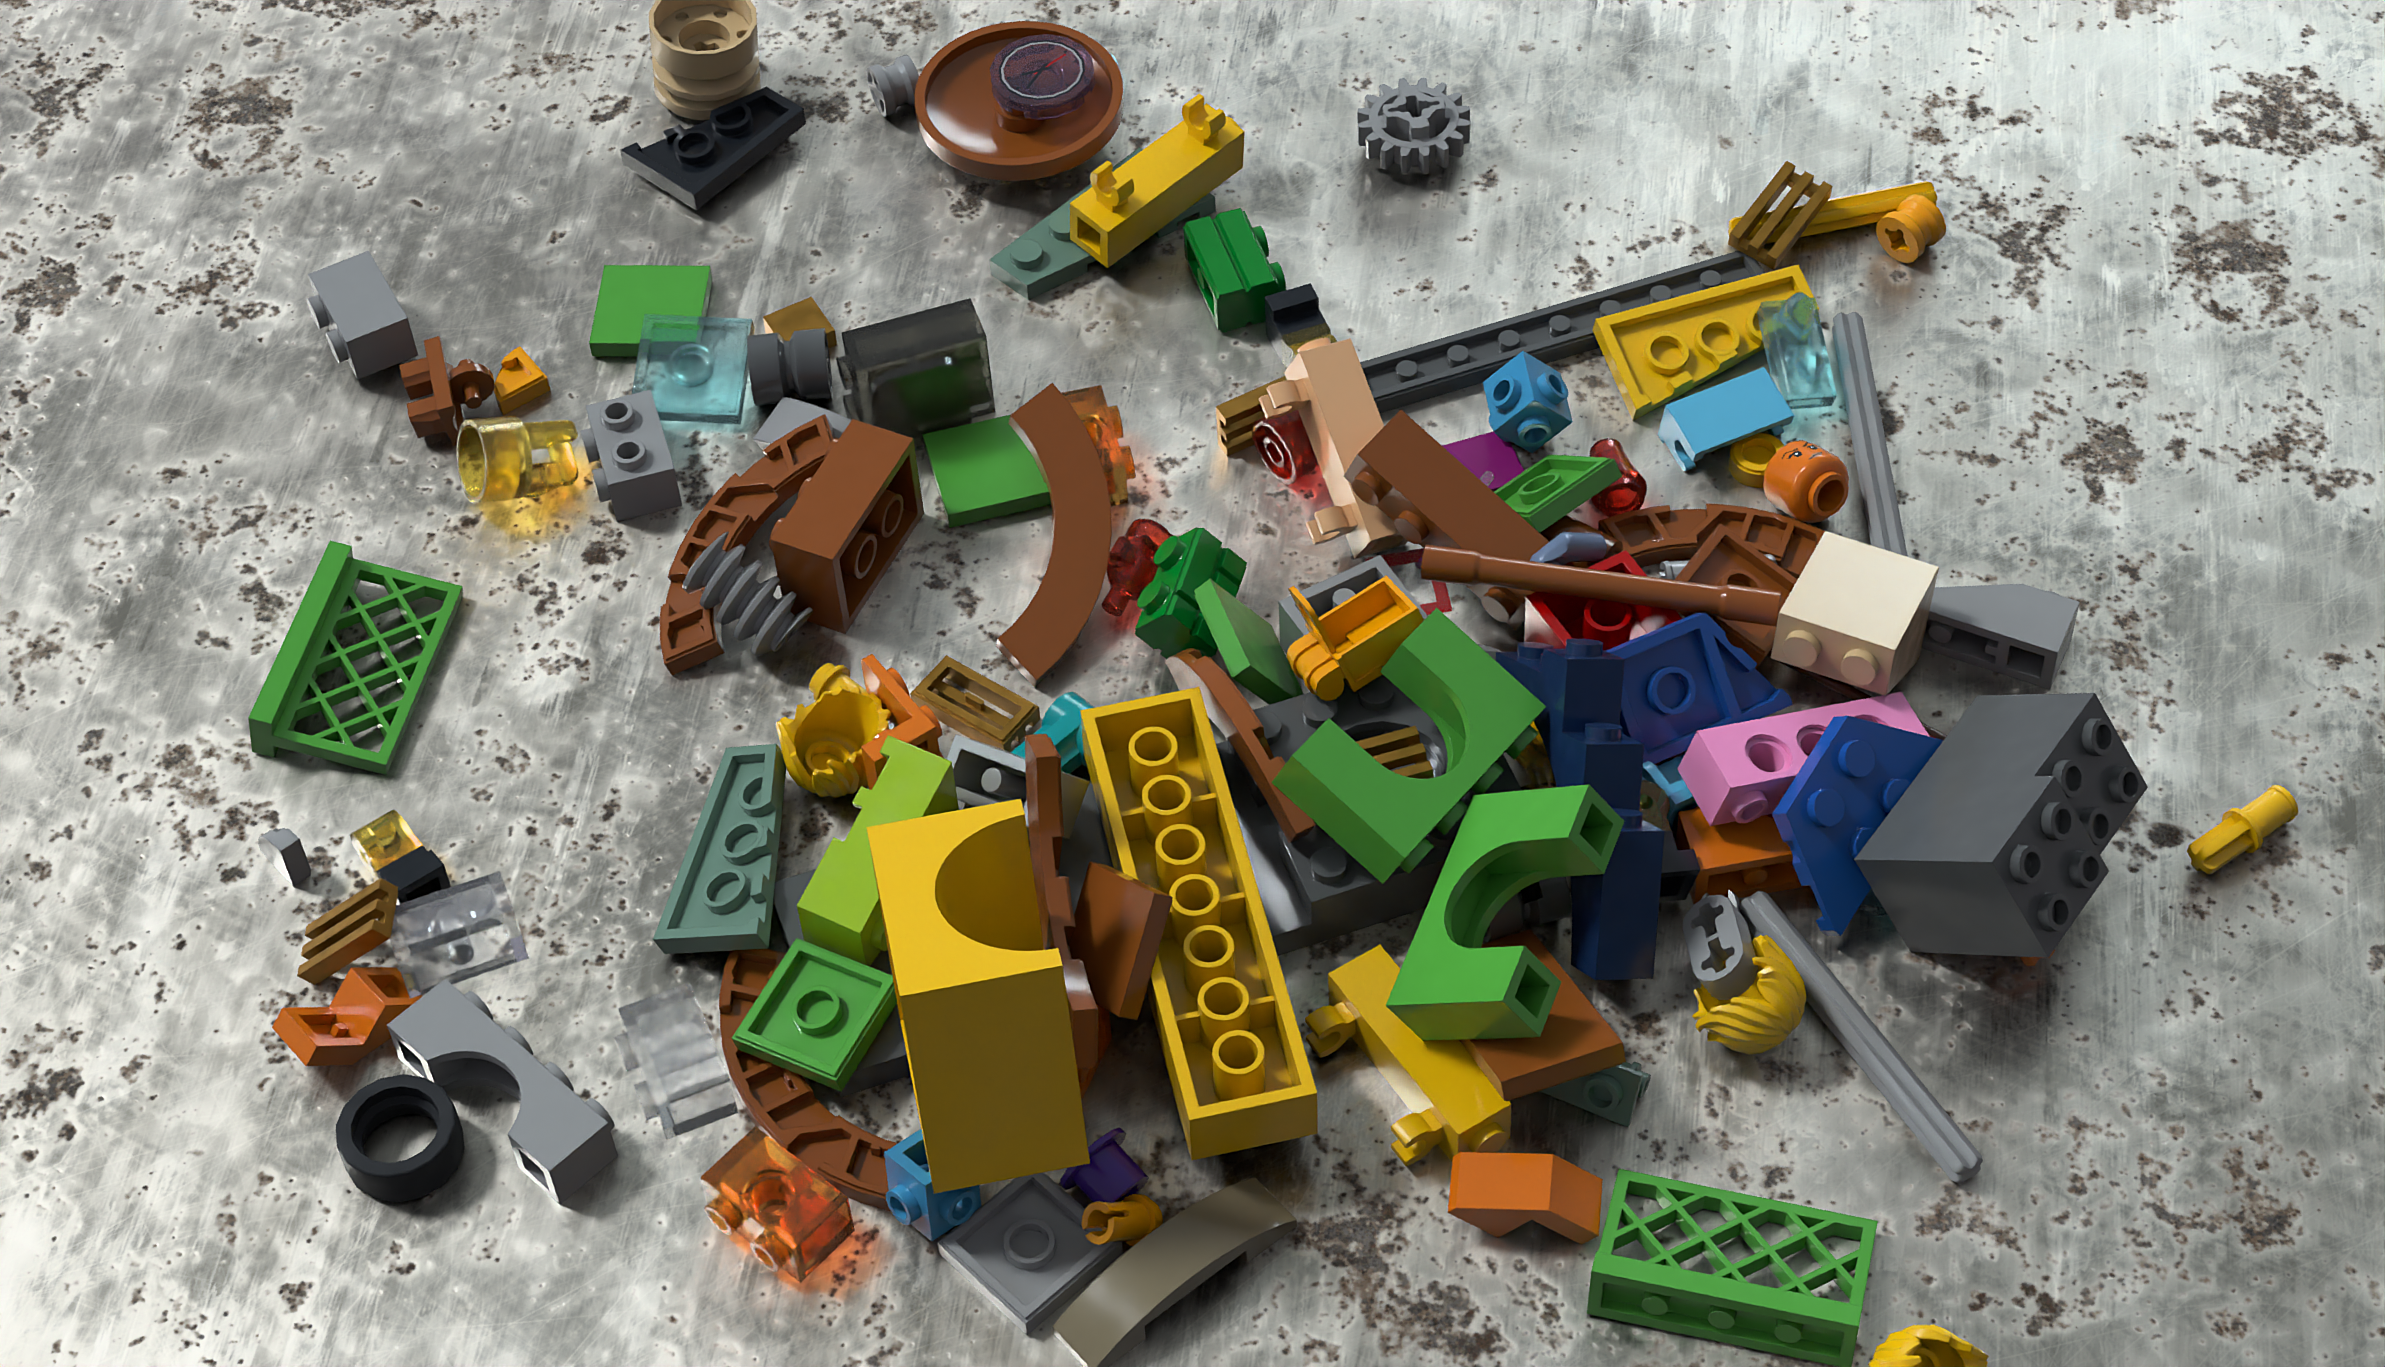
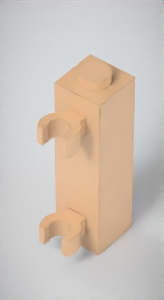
M1319 338L1310 341L1298 348V354L1285 370L1284 374L1287 381L1269 385L1266 388L1268 394L1260 396L1259 402L1266 420L1284 416L1298 409L1334 506L1315 512V520L1306 523L1313 545L1325 543L1346 535L1354 559L1405 545L1408 541L1397 531L1394 521L1376 505H1369L1362 501L1353 491L1351 483L1344 477L1357 454L1384 427L1352 340L1349 338L1331 343L1329 338Z

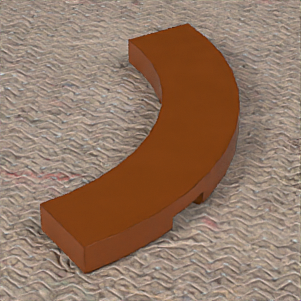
M1053 383L1012 413L1008 423L1033 456L1044 483L1047 484L1053 512L1050 559L1039 589L1025 611L996 642V647L1034 688L1064 659L1075 645L1088 622L1103 585L1109 562L1112 537L1111 505L1107 481L1098 452L1086 427L1072 405Z
M825 414L795 428L762 450L765 456L753 464L740 477L736 473L732 475L709 500L691 525L679 546L669 570L668 578L671 583L666 603L661 606L660 644L664 665L671 675H675L725 653L721 635V624L716 620L722 603L705 610L699 604L705 587L691 594H688L682 588L690 567L711 543L727 531L729 533L722 547L723 550L727 552L740 544L746 547L756 531L770 515L786 500L797 493L807 478L814 476L824 461L829 444L836 438L832 425Z
M1706 504L1705 509L1670 510V505L1654 506L1625 512L1599 520L1598 530L1621 541L1623 545L1622 552L1627 550L1640 568L1660 564L1662 561L1691 560L1720 523L1763 555H1773L1777 565L1796 579L1801 575L1825 532L1803 521L1777 513L1723 504Z
M1189 648L1169 657L1166 660V664L1179 690L1200 688L1208 717L1225 735L1247 767L1270 806L1288 843L1290 844L1309 835L1315 826L1313 819L1271 783L1286 763L1282 756L1274 758L1265 737L1262 723L1235 684L1210 657H1202L1197 649Z
M1047 734L1025 735L1030 852L1044 950L1059 949L1064 971L1077 1069L1095 1068V1063H1098V1008L1087 980L1083 960L1071 958L1069 944L1076 926L1069 878L1066 876L1060 877L1059 875L1062 837L1064 836L1061 757Z
M770 949L730 950L724 967L719 994L721 1042L733 1087L745 1112L771 1146L803 1174L828 1189L857 1202L891 1211L886 1201V1193L889 1189L884 1152L898 1143L864 1131L840 1115H833L814 1096L813 1090L802 1075L738 1050L732 1040L734 1033L786 953Z

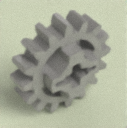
M1401 78L1396 89L1382 84L1379 86V97L1367 94L1365 96V108H1358L1359 146H1366V157L1368 159L1381 156V168L1387 169L1395 163L1400 165L1401 174H1407L1413 166H1419L1423 174H1428L1430 164L1436 163L1446 168L1449 166V155L1460 158L1463 155L1464 144L1470 143L1469 106H1462V95L1459 92L1447 96V84L1445 83L1438 84L1434 89L1427 87L1426 78H1421L1417 85H1409L1405 78Z

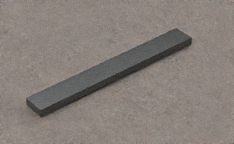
M1738 250L1360 362L1380 414L1483 383L1522 351L1547 364L1600 348L1592 331L1596 318L1757 276L1765 272L1757 260Z

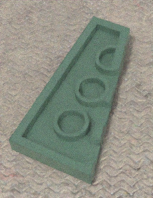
M1140 147L1136 149L1134 152H1132L1130 155H1128L1126 158H1124L1122 161L1116 164L1113 167L1112 172L1124 163H1126L1132 157L1137 155L1143 149H1141ZM1088 185L989 259L991 275L1027 300H1030L1087 273V265L1096 261V259L1070 240V203L1089 190L1092 185ZM1208 193L1155 233L1157 238L1159 239L1178 230L1177 222L1193 214H1196L1198 218H1203L1216 212L1215 196Z
M777 744L726 748L653 938V941L664 954L769 948L786 778V765L782 750Z

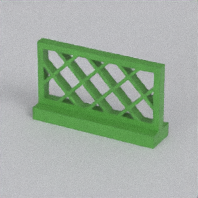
M330 540L248 717L252 752L275 758L278 749L283 748L387 775L461 603L463 586L354 559L352 546ZM362 580L384 586L389 595L362 605L355 592ZM423 597L444 601L440 611L417 619L408 603ZM398 608L407 624L380 634L371 618ZM360 622L370 639L342 649L335 637L337 632ZM416 636L423 648L422 654L398 663L389 647ZM330 649L332 651V654L327 655ZM378 651L388 668L360 678L351 662ZM341 666L350 683L322 694L315 682L317 676ZM412 674V677L409 681L407 676ZM397 681L404 692L403 698L378 708L369 691ZM309 694H311L312 699L307 700ZM359 696L369 713L341 724L331 707ZM320 711L330 726V729L312 736L293 731L298 720ZM393 719L391 725L389 726L387 721ZM377 726L385 738L379 753L354 747L349 737Z
M1618 1169L1599 1250L1596 1251L1591 1270L1587 1314L1833 1366L1852 1367L1878 1221ZM1627 1194L1653 1198L1663 1209L1643 1219H1639L1625 1203ZM1707 1209L1720 1212L1728 1222L1705 1233L1690 1215L1699 1210ZM1622 1222L1625 1225V1227L1619 1229L1620 1223ZM1675 1222L1690 1240L1667 1251L1652 1232ZM1767 1222L1781 1224L1793 1236L1770 1246L1755 1228ZM1740 1235L1756 1254L1732 1264L1717 1246ZM1834 1235L1861 1242L1858 1250L1836 1260L1820 1241ZM1637 1240L1652 1258L1642 1261L1613 1255V1252ZM1806 1249L1821 1268L1798 1278L1782 1259ZM1702 1253L1718 1272L1710 1275L1685 1270L1679 1264ZM1768 1267L1783 1286L1773 1288L1748 1283L1744 1277ZM1853 1270H1855L1854 1279L1849 1274ZM1833 1280L1850 1301L1845 1303L1816 1297L1811 1293V1290Z

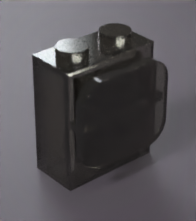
M971 298L841 332L845 355L837 357L836 360L844 389H851V394L843 395V403L848 419H855L914 439L915 451L925 448L923 434L971 424L972 418L995 412L987 338Z

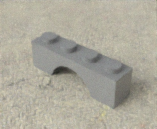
M445 978L387 1024L399 1059L417 1076L429 1079L442 1087L445 1092L465 1086H490L506 1091L520 1102L517 1118L508 1132L518 1166L559 1205L618 1157L611 1134L615 1124L605 1108L593 1098L584 1102L576 1095L565 1073L554 1063L548 1062L544 1066L532 1056L533 1051L530 1045L515 1028L508 1026L503 1030L493 1021L489 1008L474 992L468 991L464 995Z

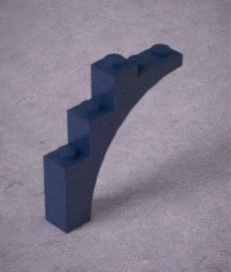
M1567 639L1566 649H1554L1553 645L1546 643L1522 642L1518 643L1517 652H1496L1495 661L1546 706L1534 720V724L1543 740L1556 786L1566 787L1589 784L1625 821L1605 873L1570 876L1572 902L1571 965L1594 980L1653 979L1665 831L1642 820L1643 813L1639 811L1644 744L1622 734L1623 727L1620 726L1625 659L1604 651L1603 642L1592 639Z

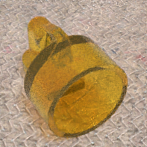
M517 416L474 418L463 421L458 432L456 456L459 479L466 497L472 503L521 500L523 498L539 497L560 486L574 484L579 476L572 442L578 437L575 423L569 420L522 423ZM547 449L550 462L532 463L531 450Z

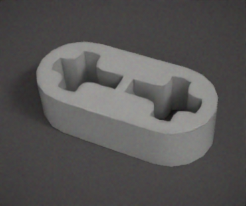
M1711 895L1695 903L1686 913L1683 920V933L1693 972L1712 997L1718 1000H1729L1732 997H1738L1749 989L1758 973V965H1754L1752 958L1756 957L1747 922L1729 898L1723 895ZM1725 960H1726V968H1724V964H1723V961H1725Z

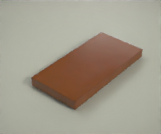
M1531 929L1482 944L1481 948L1526 946L1561 981L1540 1037L1460 1039V1042L1504 1101H1510L1626 1062L1621 1039Z

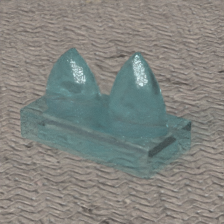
M1797 292L1787 300L1761 302L1757 316L1770 376L1790 409L1832 406L1837 393L1816 299L1810 298L1803 292Z

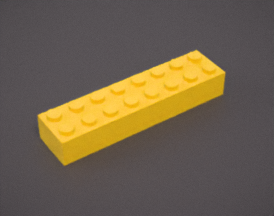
M1196 687L1080 710L1084 756L1114 869L1173 897L1146 991L1191 1161L1318 1134L1316 1086L1200 688Z

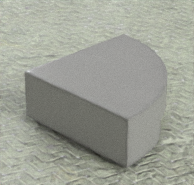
M275 828L258 838L260 851L293 887L311 875V868L300 838L290 829L282 828L278 830Z

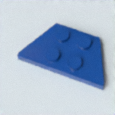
M1707 613L1692 614L1606 650L1625 659L1620 726L1623 727L1622 734L1644 744L1643 763L1650 761L1656 764L1686 751L1698 730L1761 719L1793 705L1791 697L1783 689H1776L1755 669L1757 663L1742 648L1733 646L1727 640L1725 631Z
M1852 716L1833 717L1773 811L1772 816L1781 838L1792 851V864L1801 886H1811L1823 916L1818 918L1816 922L1820 931L1825 936H1841L1871 889L1854 859L1944 740Z

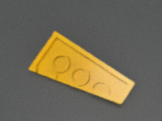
M1794 265L1596 318L1592 331L1632 421L1814 322L1818 315L1819 307L1799 265Z

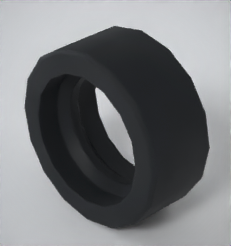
M402 1074L374 1081L358 1090L344 1105L336 1124L337 1149L346 1171L356 1187L374 1199L401 1202L418 1199L440 1188L457 1170L464 1152L463 1128L453 1102L442 1087L424 1077ZM417 1114L428 1116L435 1121L437 1132L434 1139L422 1152L407 1160L386 1163L371 1160L364 1153V1144L367 1137L378 1125L395 1116Z

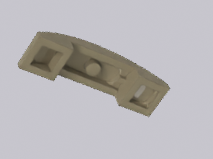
M1255 1177L1225 1187L1181 1211L1119 1257L1065 1310L1052 1326L1053 1333L1084 1367H1109L1146 1339L1145 1325L1239 1255L1246 1263H1249L1297 1227V1219Z

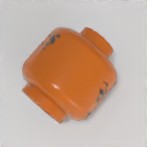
M1804 440L1793 441L1780 448L1770 459L1764 473L1763 488L1765 496L1771 504L1796 520L1809 524L1822 522L1838 512L1844 505L1849 490L1847 467L1839 457Z

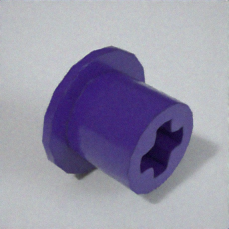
M1118 1127L1106 1133L1088 1147L1090 1164L1067 1168L1059 1184L1065 1190L1078 1185L1092 1202H1121L1126 1196L1138 1194L1148 1182L1149 1177L1120 1146L1125 1140L1127 1133Z

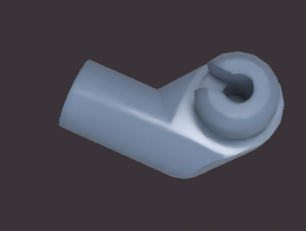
M1563 532L1534 553L1530 561L1566 565L1569 562H1599L1606 554V541L1598 533Z

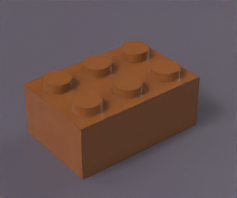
M852 419L840 438H834L826 450L823 463L812 478L809 477L803 482L797 496V501L785 518L777 520L770 534L769 547L773 551L777 577L780 579L777 586L780 588L781 596L792 591L797 595L791 608V613L795 615L810 607L814 612L808 618V622L843 634L847 633L924 515L913 438Z

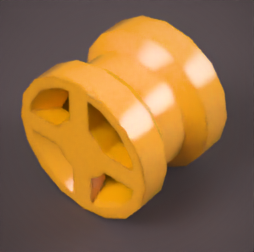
M1916 194L1908 196L1900 203L1897 212L1887 213L1878 221L1876 226L1878 241L1882 248L1892 258L1903 263L1914 262L1923 254L1925 246L1935 245L1943 238L1946 232L1945 220L1939 208L1926 197Z

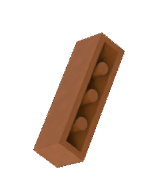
M1402 410L1357 454L1344 474V477L1351 483L1353 491L1362 501L1369 505H1376L1394 521V525L1402 537L1413 544L1421 545L1423 548L1428 544L1474 550L1483 555L1530 561L1534 553L1549 543L1545 537ZM1569 562L1565 566L1573 567L1575 564L1573 562ZM1483 584L1475 586L1465 585L1481 599L1482 606L1489 615L1500 622L1508 623L1515 631L1525 621L1526 596L1535 592Z

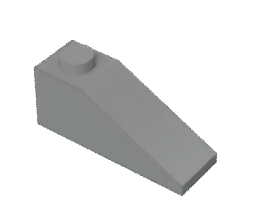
M2025 584L1935 587L1922 648L2050 690L2072 640L2080 602L2060 596L2052 591H2044Z

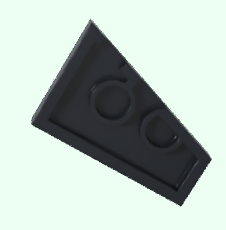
M764 87L711 110L710 119L686 130L678 124L662 131L664 139L641 149L638 143H634L620 149L623 165L690 207L698 210L806 124L804 108L772 89Z

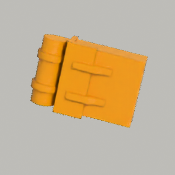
M1387 575L1319 618L1310 603L1295 586H1292L1288 590L1306 622L1305 626L1309 633L1290 645L1287 650V660L1292 671L1304 680L1305 686L1312 694L1319 696L1322 700L1331 701L1341 695L1344 690V682L1355 692L1381 676L1382 666L1388 662L1401 643L1424 619L1415 604Z

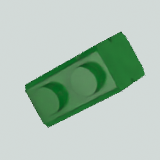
M1241 208L1219 213L1214 219L1207 216L1186 222L1183 227L1185 258L1217 329L1224 333L1246 327L1248 322H1251L1253 325L1266 322L1265 296L1286 291V282L1280 264L1278 262L1269 264L1267 259L1269 248L1263 228L1261 226L1252 228L1245 211Z
M1196 527L1179 537L1171 536L1161 544L1154 556V563L1158 566L1154 580L1145 587L1138 598L1137 606L1142 609L1135 628V635L1151 648L1160 649V655L1165 659L1189 648L1199 650L1202 657L1216 655L1217 644L1194 595L1196 594L1194 590L1211 579L1236 598L1247 568L1246 561L1231 549L1222 548V542L1205 528Z

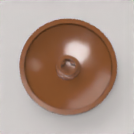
M1038 21L999 23L982 27L958 37L939 50L926 64L919 76L914 94L918 128L925 143L934 154L952 167L963 172L987 179L1004 181L1044 178L1062 173L1082 164L1097 154L1111 140L1120 125L1124 111L1123 81L1118 65L1111 54L1097 41L1077 30ZM1050 40L1062 42L1076 49L1084 59L1085 73L1081 82L1070 92L1056 98L1034 100L1019 97L1008 91L999 77V66L1003 58L1015 47L1032 41ZM1048 43L1034 44L1017 50L1008 58L1003 68L1004 79L1012 89L1025 95L1037 97L1054 95L1066 90L1077 80L1080 73V64L1072 51L1060 45ZM1066 54L1065 56H1063L1062 58L1048 66H1052V69L1042 71V73L1038 76V78L1034 81V83L1030 86L1029 89L1026 88L1036 74L1032 73L1021 76L1022 73L1041 69L1045 63L1049 64L1057 58H1059L1060 56Z

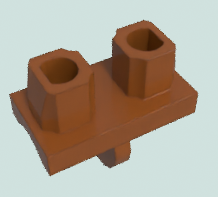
M440 336L424 340L427 357L399 365L404 387L410 400L434 393V396L407 403L410 422L419 439L446 431L453 446L469 442L462 404H466L470 409L480 407L482 401L486 400L494 391L493 373L488 367L474 363L471 359L461 360L458 366L454 368L453 365L446 362Z

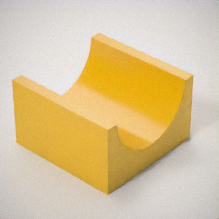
M1021 799L866 827L900 1023L934 1194L1090 1164L1063 965L1058 948L1044 950L1026 819Z

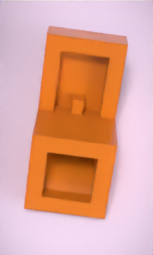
M351 967L329 1007L282 1008L272 1029L305 1066L353 1065L391 1039L387 1024L419 1000L422 995L396 967Z
M1460 1152L1453 1156L1448 1213L1497 1238L1533 1220L1582 1245L1599 1236L1603 1179L1554 1154Z

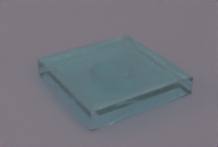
M644 314L632 394L651 390L660 421L741 424L749 372L747 336L754 335L755 330L752 319Z

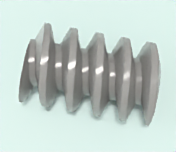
M727 531L711 543L696 559L687 573L682 588L688 594H691L705 587L699 604L707 610L722 603L716 620L720 624L726 625L739 619L733 635L739 641L756 634L751 647V652L756 657L764 655L771 650L776 652L802 627L814 611L809 607L795 615L790 611L797 595L792 591L776 599L773 595L780 579L774 576L759 583L756 579L763 563L757 560L742 567L739 563L746 549L742 544L727 552L722 549L729 533Z

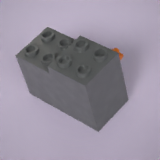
M2095 693L1977 696L1854 860L1910 952L2019 956L2024 965L2035 966L2040 958H2050L2053 955L2056 946L2108 874L2109 870L2100 854L2148 786Z

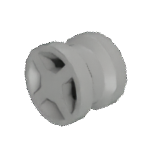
M909 55L897 57L894 64L886 67L876 64L867 68L868 85L873 100L882 116L886 117L894 114L897 107L905 104L915 107L914 94L919 74Z

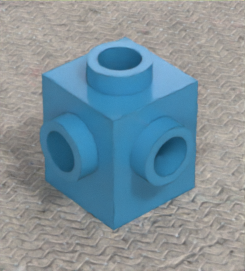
M1524 351L1516 355L1483 382L1490 412L1489 424L1494 433L1505 442H1513L1525 450L1534 453L1573 422L1567 401L1569 392L1562 380L1561 373Z
M921 1129L884 1152L889 1189L886 1193V1201L889 1209L899 1222L904 1225L911 1224L929 1240L933 1241L954 1226L964 1223L982 1206L979 1185L934 1194Z

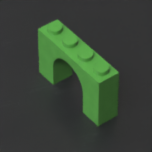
M1438 608L1401 643L1380 672L1419 706L1440 730L1447 749L1448 762L1446 774L1428 779L1410 778L1397 774L1376 761L1337 724L1328 718L1290 757L1271 782L1382 884L1399 866L1409 874L1434 847L1425 838L1435 828L1444 836L1467 811L1468 806L1461 801L1462 798L1470 790L1476 795L1484 794L1504 772V769L1496 762L1505 752L1515 760L1539 734L1531 724L1546 707Z
M1589 784L1473 795L1385 1006L1423 1041L1540 1037L1561 981L1526 946L1481 948L1483 938L1497 912L1510 898L1525 887L1547 878L1604 874L1625 821Z

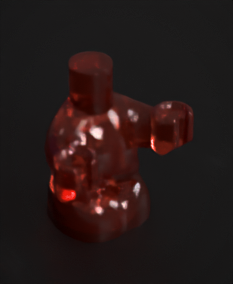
M1137 519L1133 521L1125 537L1120 536L1111 549L1106 570L1111 588L1101 604L1102 608L1110 615L1121 616L1129 601H1138L1145 587L1154 580L1158 566L1154 563L1155 553L1166 539L1173 536L1158 522L1151 519Z

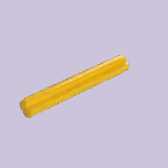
M1923 181L1829 199L1799 238L1878 223L1887 213L1897 212L1900 203L1908 196L1915 194L1924 196L1937 205V194L1931 182ZM1805 204L1793 207L1766 244L1778 241ZM1774 210L1766 212L1746 238L1747 240L1751 241ZM1743 216L1734 217L1729 221V235Z

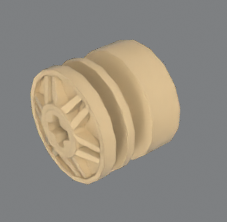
M751 0L655 1L649 11L650 44L654 90L664 107L678 116L695 120H709L711 110L761 89L757 13Z

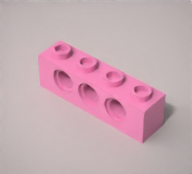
M1897 692L1887 694L1886 696H1876L1698 730L1677 770L1710 826L1734 821L1748 823L1760 816L1773 813L1833 717L1852 716L1925 736L1929 735L1903 693Z

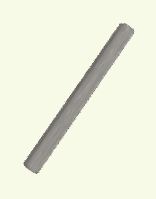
M1841 312L1833 318L1834 326L1832 333L1870 542L1872 546L1908 557L1863 318L1856 312L1849 314Z
M1757 891L1751 897H1746L1740 903V914L1747 922L1748 929L1755 937L1760 935L1771 937L1790 958L1804 981L1807 1002L1948 1177L1956 1183H1963L1970 1177H1974L1981 1170L1980 1165L1983 1162L1981 1154L1766 892Z

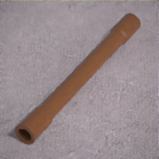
M1428 544L1425 545L1421 565V579L1468 586L1483 584L1685 612L1707 613L1708 615L1719 616L1725 620L1777 627L1781 591L1732 584L1716 586L1489 556L1474 550Z

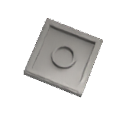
M1044 1172L1013 1179L977 1209L967 1221L958 1225L938 1242L939 1254L1026 1335L1032 1332L1122 1255L1123 1250L1121 1241L1098 1245L1087 1240L1086 1234L1102 1231V1229L1088 1228L1082 1230L1081 1222L1085 1209Z

